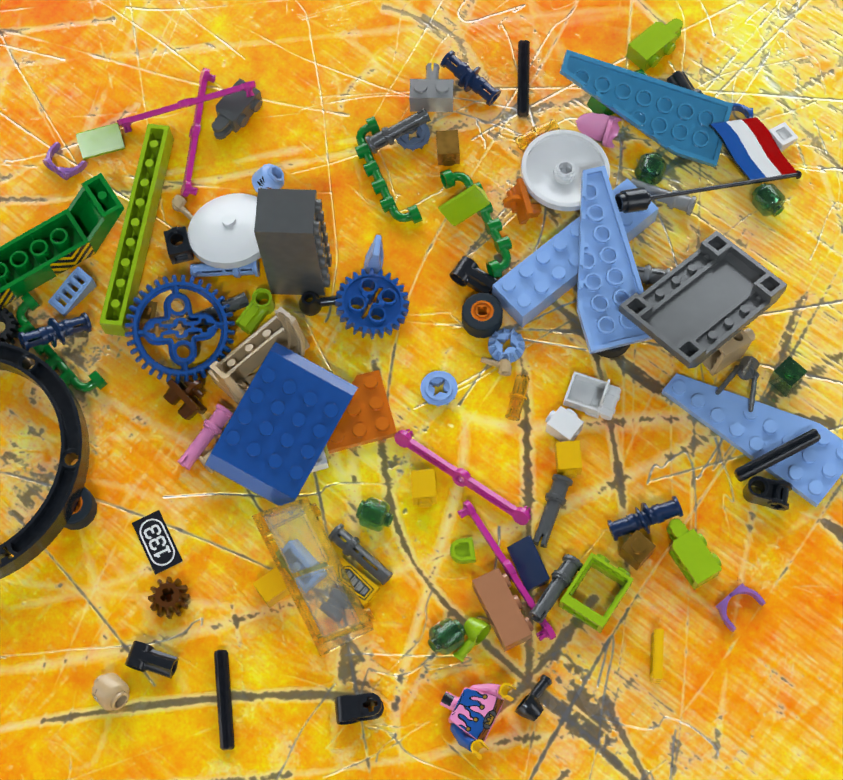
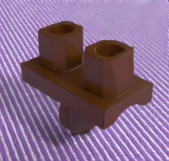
M171 378L166 383L170 388L163 397L171 405H176L180 399L184 402L178 410L182 418L190 420L197 413L204 414L207 411V408L198 400L204 396L201 392L203 383L200 380L192 382L189 379L184 381V384L181 381L177 384Z

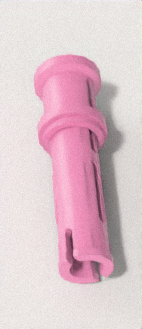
M217 403L215 406L216 410L208 420H204V428L181 458L178 459L177 462L181 466H185L187 470L191 469L215 435L218 436L222 433L221 429L231 419L233 413L221 404Z

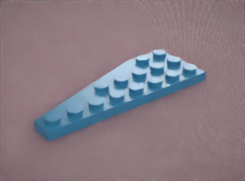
M566 50L560 74L673 155L707 166H717L723 142L709 124L729 121L733 107L732 103Z

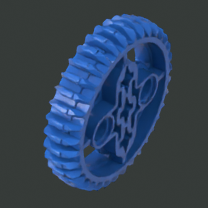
M172 275V282L170 283L165 276L162 278L163 285H160V282L156 279L154 280L156 288L153 289L151 285L147 284L146 289L149 293L146 294L143 290H140L139 295L143 299L140 300L134 297L133 301L138 306H129V310L134 312V315H126V319L132 320V323H125V328L132 329V331L126 332L125 337H133V340L127 342V346L135 345L136 347L130 351V354L139 353L140 356L135 359L136 363L143 359L145 363L141 368L144 370L149 365L152 367L149 375H152L156 370L159 372L157 375L159 380L163 374L167 375L166 382L171 379V376H175L177 384L180 382V377H184V381H188L189 376L192 375L193 381L198 380V373H200L202 378H206L205 370L209 371V366L213 362L218 361V358L222 360L226 356L222 353L223 351L227 353L231 351V348L226 346V343H234V340L228 338V335H234L235 330H230L228 327L234 326L235 322L227 321V318L232 317L233 313H225L224 311L230 305L225 304L222 306L220 304L224 301L225 297L221 296L218 299L215 297L219 290L215 289L213 293L209 292L212 286L210 283L207 284L206 288L201 287L203 284L202 279L198 281V284H194V276L190 277L189 282H185V275H181L180 282H177L176 275ZM171 290L172 293L164 301V317L148 320L143 329L140 330V318L147 304L157 295ZM179 290L193 291L206 298L216 310L219 322L208 313L193 314L190 299L185 294L180 293ZM173 301H180L184 309L176 312L172 309L171 303ZM184 315H186L187 319L190 320L191 322H187V320H186L185 318H181V317H183ZM170 317L176 318L171 324H164L169 322ZM201 321H204L205 325L211 326L206 329V332H203L202 328L196 327L201 324ZM178 324L187 329L184 330L182 335H179V331L173 330ZM154 326H158L159 330L164 331L160 333L159 337H156L155 333L150 332L153 331ZM219 328L221 330L220 340L214 353L202 364L189 368L188 365L197 356L196 342L211 339ZM190 334H198L193 335L190 342L185 340ZM172 336H174V339H175V340H178V342H177L176 344H174V341H173L172 338H163V337H172ZM144 337L152 345H168L170 359L175 364L181 366V369L168 368L156 362L146 352L140 338ZM181 346L186 347L189 350V356L186 358L179 357L177 355V348Z

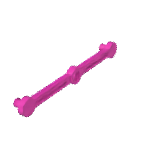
M203 68L201 71L197 97L205 95L208 81L212 83L215 81L216 76L210 74V69ZM204 102L196 104L194 120L189 132L190 144L184 181L181 188V196L187 197L189 194L196 196L198 188L192 187L191 177Z
M249 81L196 98L183 99L169 106L119 119L117 123L124 128L125 133L132 132L130 125L140 120L187 108L240 91H246L247 98L255 96L253 88L256 87L255 81Z
M410 429L406 431L399 430L395 434V442L400 447L409 448L450 475L458 486H467L511 515L519 525H526L530 521L531 509H527L528 506L516 507L473 479L467 470L455 467L412 439L413 432Z
M466 500L463 502V509L457 511L460 518L462 519L467 515L472 518L501 563L504 571L512 580L530 610H532L536 604L517 576L514 566L509 559H506L471 502ZM546 619L539 623L542 629L536 633V636L540 641L544 638H549V640L556 638L554 630Z

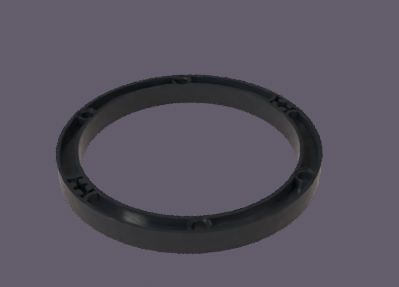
M0 342V370L18 374L30 380L45 392L58 418L61 451L53 485L41 507L18 533L0 545V579L27 565L45 550L62 531L81 497L86 482L90 455L86 420L81 406L70 388L42 359L21 347L5 342ZM75 459H78V461L76 462V464L71 465V463H72Z

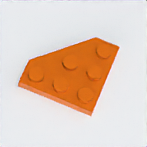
M379 370L357 375L352 382L358 389L327 442L329 454L391 438L397 433Z

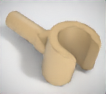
M177 194L172 200L173 209L181 212L191 221L193 215L184 207L187 201Z
M485 357L481 358L482 363L499 367L498 374L502 376L511 375L512 366L509 360L501 359L500 361H495Z

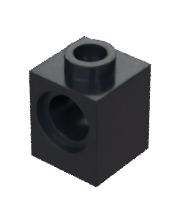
M185 226L173 227L170 230L163 231L172 265L194 260ZM177 242H183L182 244L175 246Z

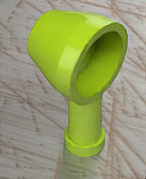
M470 617L465 622L463 630L468 639L453 654L462 663L472 648L480 644L489 634L491 625L486 621Z

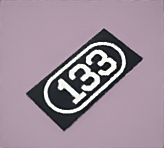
M159 510L132 523L155 575L183 562Z

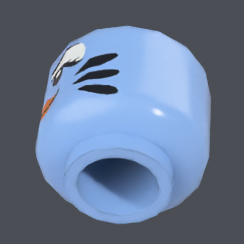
M272 164L263 165L252 176V185L257 193L258 188L281 189L285 182L283 171L280 167Z

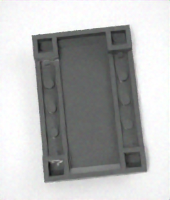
M715 231L701 242L700 249L640 295L635 293L619 306V312L690 369L701 364L776 303L785 292L787 284L721 233Z

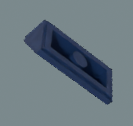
M530 535L507 547L527 591L549 583L550 578Z

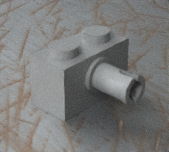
M431 63L426 65V79H410V112H418L423 108L427 112H453L454 79H439L440 66L434 63L433 71Z

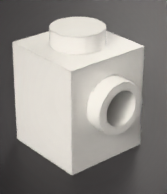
M562 406L556 412L552 410L545 420L547 423L546 432L560 442L574 441L582 431L584 424L573 410L565 409Z

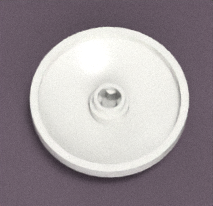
M553 130L538 136L528 145L522 157L520 172L528 193L537 202L554 210L576 211L580 210L581 175L583 170L605 166L608 177H610V165L606 153L592 138L577 131Z
M244 193L223 195L207 202L194 214L189 223L187 234L192 252L201 262L215 268L233 269L246 266L261 258L254 233L257 197Z

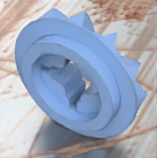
M503 328L502 330L495 331L489 338V353L497 361L507 359L512 363L517 361L524 353L525 342L522 335L514 329ZM510 339L512 347H507L503 352V344L501 342L505 343L506 340Z
M434 371L423 378L420 390L422 398L429 405L432 404L439 407L441 405L448 406L455 399L458 386L451 374L445 371ZM444 383L443 391L445 393L439 392L434 396L435 388L433 386L439 387Z

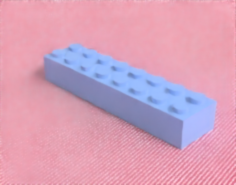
M627 178L613 189V193L616 196V194L623 190L635 189L637 187ZM652 201L647 210L631 213L620 212L629 242L655 222L659 208ZM580 216L492 285V296L499 300L502 308L522 328L578 283Z

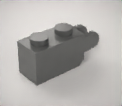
M239 79L232 87L245 83V81ZM253 88L255 96L247 98L246 91H240L224 96L217 103V118L212 123L215 138L222 140L231 131L237 133L240 128L246 126L249 118L254 112L260 110L263 103L261 92L258 89Z

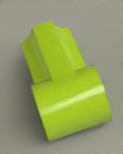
M259 288L253 292L251 302L235 321V324L241 330L252 335L266 315L274 311L275 302L271 292L265 288ZM262 299H268L266 304H258Z

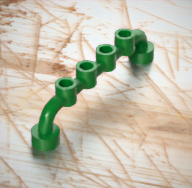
M374 116L365 119L367 124L360 127L356 135L358 146L355 147L359 159L364 158L366 161L363 167L367 176H373L375 180L371 183L375 194L381 193L383 197L379 202L384 213L389 211L391 216L399 222L413 221L416 224L423 221L416 204L407 208L408 213H400L365 140V135L368 132H371L372 135L380 132L379 126Z
M450 169L440 172L441 182L445 189L455 186V181L463 182L466 189L474 184L472 179L465 173H452ZM480 182L475 183V185L483 189ZM490 202L488 206L478 211L477 214L483 219L485 229L491 235L496 251L502 256L500 263L497 260L486 263L488 274L497 279L502 277V271L506 270L511 263L509 249H512V243L508 236L501 237L499 231H502V224L499 218L492 219L490 213L493 212V207Z
M27 292L21 297L23 302L16 312V319L21 325L18 331H23L24 333L36 330L26 318V311L29 308L34 311L40 306ZM49 344L33 347L40 356L45 353L48 357L45 362L54 371L58 369L62 373L60 377L67 386L72 385L78 391L88 392L96 387L101 390L107 385V382L96 370L89 375L91 379L89 382L82 383Z

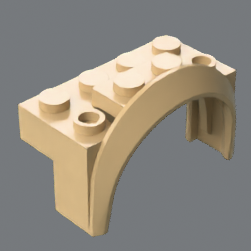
M282 307L275 311L276 315L221 361H215L209 366L210 370L207 372L213 382L238 405L256 373L251 376L248 375L263 363L275 342L302 357L305 355V350L310 347L296 318Z

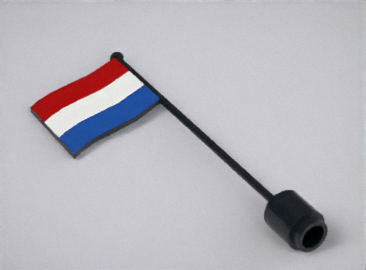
M757 117L713 123L709 124V126L719 136L732 160L748 180L650 195L643 187L621 191L616 194L615 200L619 212L631 213L647 210L651 200L794 177L800 179L802 173L799 170H795L784 157L765 125Z

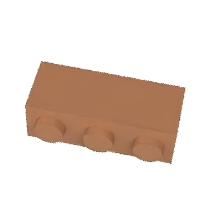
M497 568L472 580V588L505 652L530 640L532 637L531 631L534 628L530 619L523 617L520 611L523 608L521 601L517 595H512L509 589L512 585L507 574H502L500 569Z

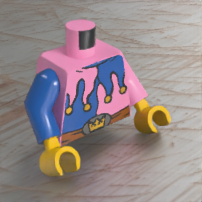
M492 683L472 685L470 688L465 687L460 697L446 691L440 702L441 706L452 711L449 717L450 730L458 744L473 752L480 760L483 757L479 751L482 748L489 750V747L484 742L504 704L502 697L510 702L514 700L513 697L508 695V692L512 689L517 690V688L510 683H503L502 685Z

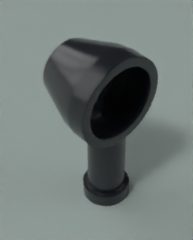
M308 291L301 296L299 307L303 314L313 316L318 314L322 307L335 305V299L338 298L336 296L320 298L317 294ZM308 298L313 299L311 302H306Z
M542 675L540 681L521 701L515 712L521 717L534 722L544 710L538 699L546 688L552 684L551 679L546 675Z

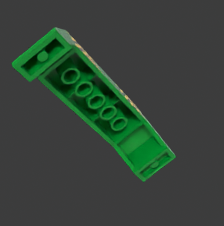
M102 173L81 184L82 188L67 209L0 246L1 308L96 254L124 210L123 205Z

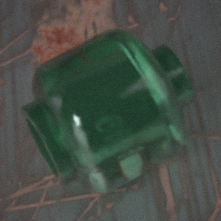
M658 153L643 154L635 168V176L637 180L651 185L659 184L666 171L667 163Z
M763 183L752 193L753 206L765 217L777 216L785 208L783 205L786 197L774 184Z
M369 497L366 501H361L357 509L356 518H359L361 526L380 532L385 526L389 527L391 525L394 514L390 513V504L377 498Z
M444 618L429 629L430 639L428 644L435 653L439 652L442 655H449L464 644L466 632L458 620Z

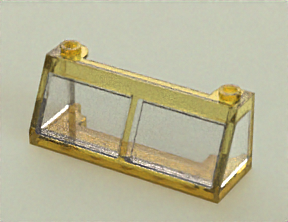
M308 497L259 512L252 517L320 656H323L374 630L372 622L375 621V618L369 607L364 609L318 518L321 516V512L317 504H311Z

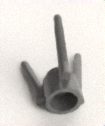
M744 356L739 365H735L733 371L716 390V395H719L736 374L743 380L752 379L749 412H753L757 380L760 375L757 372L759 367L758 360L752 356Z

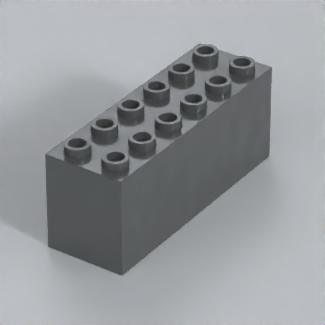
M258 188L254 233L271 294L303 295L305 292L310 291L318 296H325L326 288H330L328 267L332 265V254H330V243H328V233H326L322 199H318L316 190Z

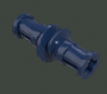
M453 50L449 51L442 59L440 66L446 67L456 78L460 79L458 86L464 87L465 92L472 89L473 92L479 94L487 101L486 104L488 106L498 99L501 90L499 88L495 89L484 77L478 75L481 69L479 66L472 70L466 62L461 61L455 56Z
M84 312L79 317L65 319L59 323L54 318H49L46 327L42 326L26 333L23 331L19 332L18 338L21 347L27 351L30 348L39 345L43 346L50 342L55 348L57 347V340L62 345H65V337L69 338L84 331L89 333L92 331V326L88 315Z
M673 496L672 500L659 505H652L650 508L643 502L641 503V511L635 507L636 513L625 515L626 517L613 522L608 520L607 524L613 540L617 541L618 537L635 533L636 530L639 531L640 529H644L647 534H650L651 525L660 524L675 516L682 517L683 511L677 497Z

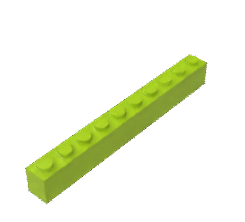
M147 125L99 323L105 334L125 336V333L129 332V329L125 328V323H130L131 320L126 319V315L132 314L129 306L133 305V299L138 294L174 142L169 126Z

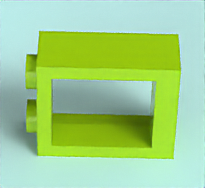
M591 552L561 598L559 607L601 633L634 579L630 577L631 574L624 568H616L609 564L610 561L601 554L595 555ZM591 567L622 586L604 616H601L572 597Z

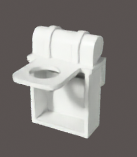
M574 371L563 405L583 411L585 415L597 419L600 415L605 420H611L613 414H615V408L620 400L622 390L619 387L610 385V379L606 382Z

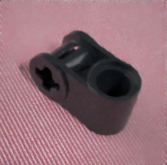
M755 476L743 488V497L750 503L767 506L775 510H788L789 503L787 501L789 491L792 490V484L786 481ZM751 486L758 487L761 494L754 493Z
M374 693L343 695L334 698L336 722L338 725L375 720L382 716L384 712L383 702ZM371 701H374L375 705L378 706H375L373 708L374 711L370 712L366 707L370 706Z

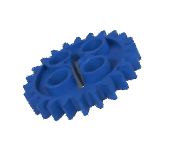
M373 268L370 269L369 274H366L365 270L361 269L360 276L353 272L352 279L345 277V284L340 283V291L336 292V298L338 299H335V306L338 307L336 314L341 315L340 323L347 321L346 330L353 327L354 335L360 331L362 332V338L368 333L371 339H374L375 334L378 333L382 339L384 332L392 335V328L398 331L399 323L404 324V316H407L409 311L407 309L409 301L406 300L408 293L403 292L404 285L397 286L398 278L390 279V272L383 276L382 269L379 270L378 274L374 273ZM368 287L372 291H365L363 288ZM380 288L383 289V290L378 294L376 303L374 302V303L371 305V308L369 309V312H368V315L366 316V318H365V319H362L361 317L366 313L367 308H368V304L370 305V304L373 302V300H374V298H375V296H376L377 291H378ZM389 298L392 302H385L383 299ZM352 305H359L361 309H354ZM377 315L381 317V319L375 320L372 318V316Z

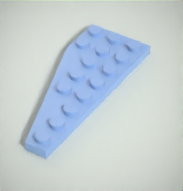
M605 166L583 170L581 175L577 314L589 354L652 339L619 312V306L635 293L640 295L644 292Z
M678 373L675 374L662 390V394L751 460L811 429H816L821 436L819 442L765 469L778 480L791 483L792 490L814 507L819 505L843 474V440L820 423L758 401L754 403L753 412H749V398L726 390L716 395L715 392L718 387Z

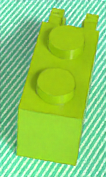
M674 18L666 25L663 22H655L628 44L626 57L644 72L650 67L654 68L663 56L670 55L676 48L675 43L679 36H681L683 21Z
M678 518L672 519L666 531L673 541L669 554L695 590L718 576L722 570V564L715 553L711 554L707 548V541L701 533L697 534L694 528L689 531Z

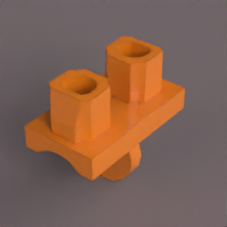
M517 178V184L510 191H507L508 197L503 200V206L511 208L512 213L517 214L519 224H526L529 218L538 217L542 209L540 203L530 202V199H533V197L528 193L523 178Z

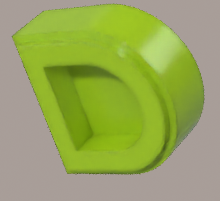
M472 537L457 539L451 544L450 556L454 562L458 564L476 562Z

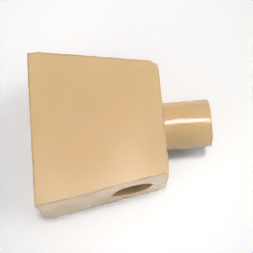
M750 328L742 329L702 362L712 376L745 354L752 341L755 340L753 330Z

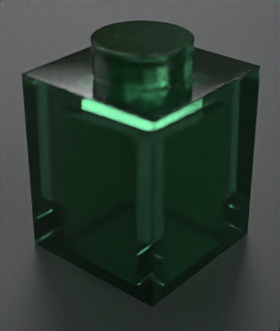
M789 356L773 371L768 382L787 397L802 382L807 370Z

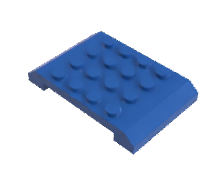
M275 342L210 453L205 466L289 512L358 387Z

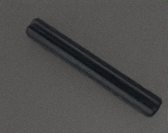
M520 40L518 42L517 115L519 117H527L529 115L530 42L528 40Z
M811 429L740 466L734 471L735 477L738 481L742 482L819 442L821 436L816 429Z
M217 650L214 652L220 748L222 750H232L235 745L228 652L226 650Z

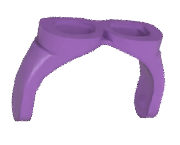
M55 142L49 148L43 160V164L65 180L86 168L87 162L85 160H82L73 168L56 167L52 162V157L60 149L61 144Z
M743 583L715 606L719 610L724 624L732 632L736 630V627L727 616V605L732 596L747 594L752 596L761 606L766 604L765 600L756 591L746 587Z

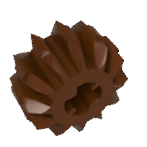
M167 577L166 583L158 579L159 587L152 586L150 590L154 594L148 596V600L153 602L150 606L151 610L157 611V615L160 618L166 613V617L172 619L173 612L178 617L182 614L179 609H188V605L184 601L191 599V596L186 593L189 588L187 585H181L182 581L179 578L173 582L171 577ZM169 594L172 595V600L170 602L167 601L166 597Z

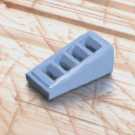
M381 235L375 236L366 253L363 268L366 274L370 273L371 268H373L375 274H378L379 270L382 269L384 251Z
M78 266L54 293L48 303L65 317L97 285L93 278ZM74 286L78 288L77 292L72 289ZM67 292L73 296L71 299L65 295ZM60 299L67 303L65 307L58 302Z

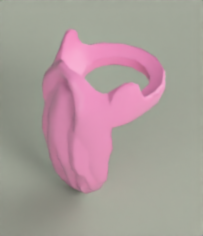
M586 113L581 115L576 120L578 130L582 134L596 141H602V146L614 148L612 140L618 136L620 129L618 122L622 121V119L613 115Z

